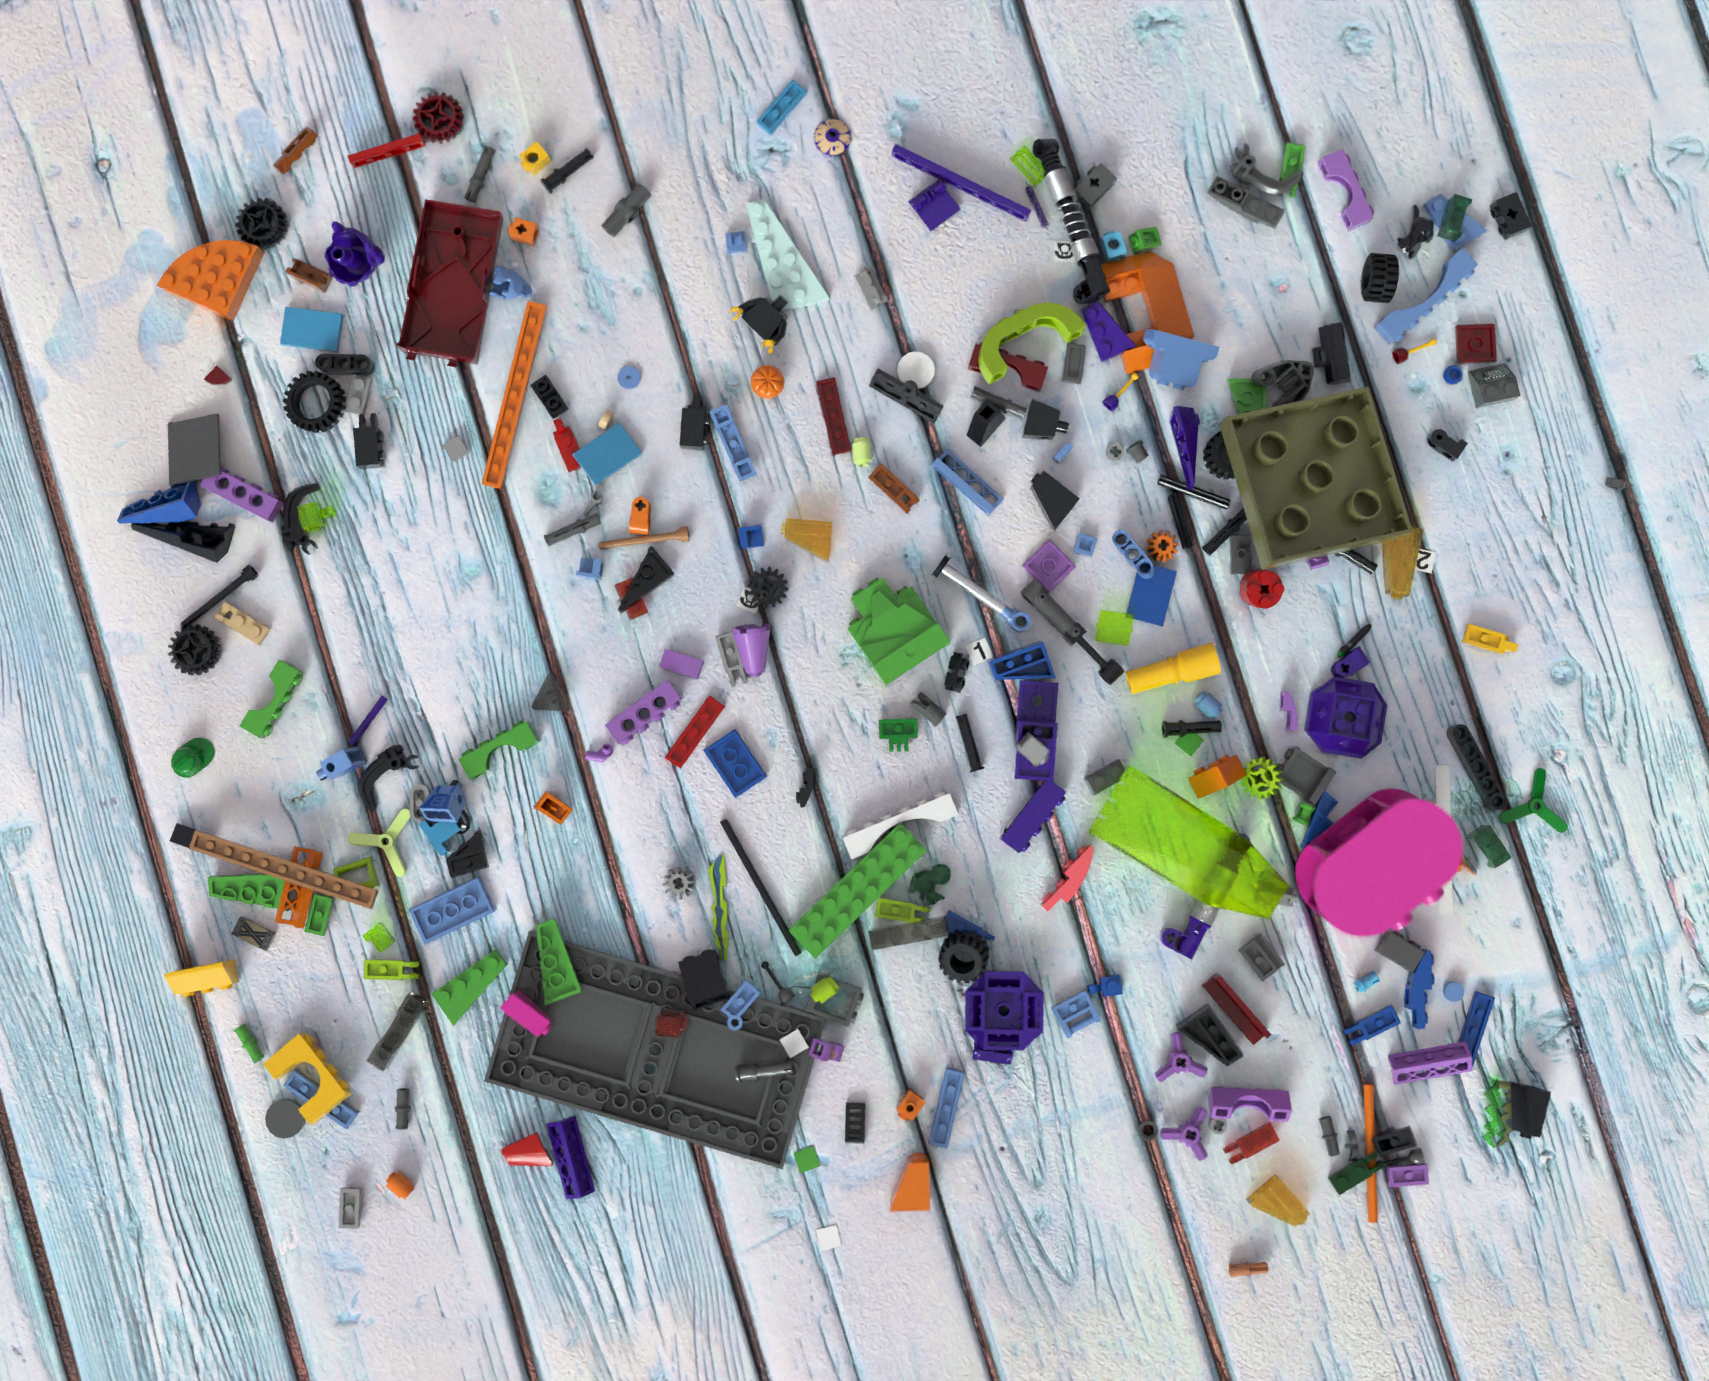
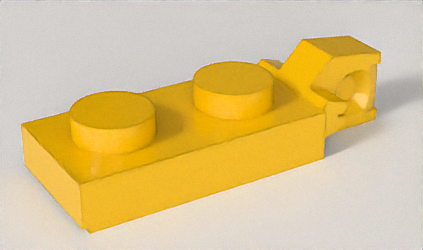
M1472 624L1466 625L1461 642L1498 654H1504L1505 651L1514 653L1518 648V644L1509 642V637L1505 634Z

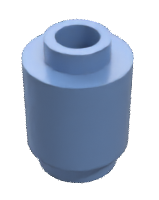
M1205 691L1194 701L1197 705L1196 707L1209 719L1211 717L1216 718L1223 711L1221 709L1222 704Z

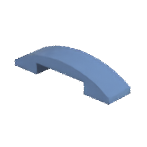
M727 404L709 411L739 482L757 475Z

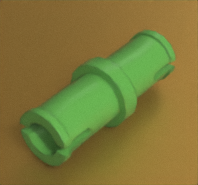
M246 1024L234 1030L243 1044V1049L247 1050L254 1063L265 1057L256 1043L257 1039L252 1037Z

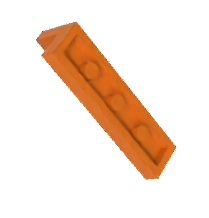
M294 846L290 861L299 863L297 861L298 853L305 852L307 853L306 860L301 864L319 870L322 852ZM285 881L275 922L304 929L313 890L300 885L297 887L298 885ZM295 889L297 892L296 898L289 901L287 898L288 892ZM287 908H290L292 911L290 920L282 919L283 911Z

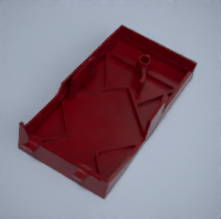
M425 199L406 292L407 306L399 342L396 343V346L402 352L408 353L405 359L415 361L417 355L447 359L449 360L447 366L457 367L458 361L478 364L490 297L489 292L491 291L504 218L500 211Z

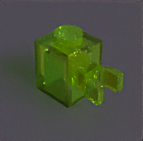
M317 502L297 506L302 529L310 533L319 532L321 528L326 527L324 518L337 516L335 508L329 506L322 509L321 504Z

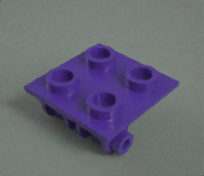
M939 179L908 201L930 231L961 210L946 190V184L943 181L940 182Z

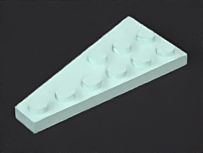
M765 199L747 203L746 207L771 300L774 302L779 295H782L788 301V304L782 309L783 312L830 300Z

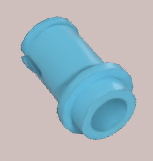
M1372 971L1361 979L1357 978L1353 984L1359 993H1365L1366 989L1379 983L1380 980L1376 972Z

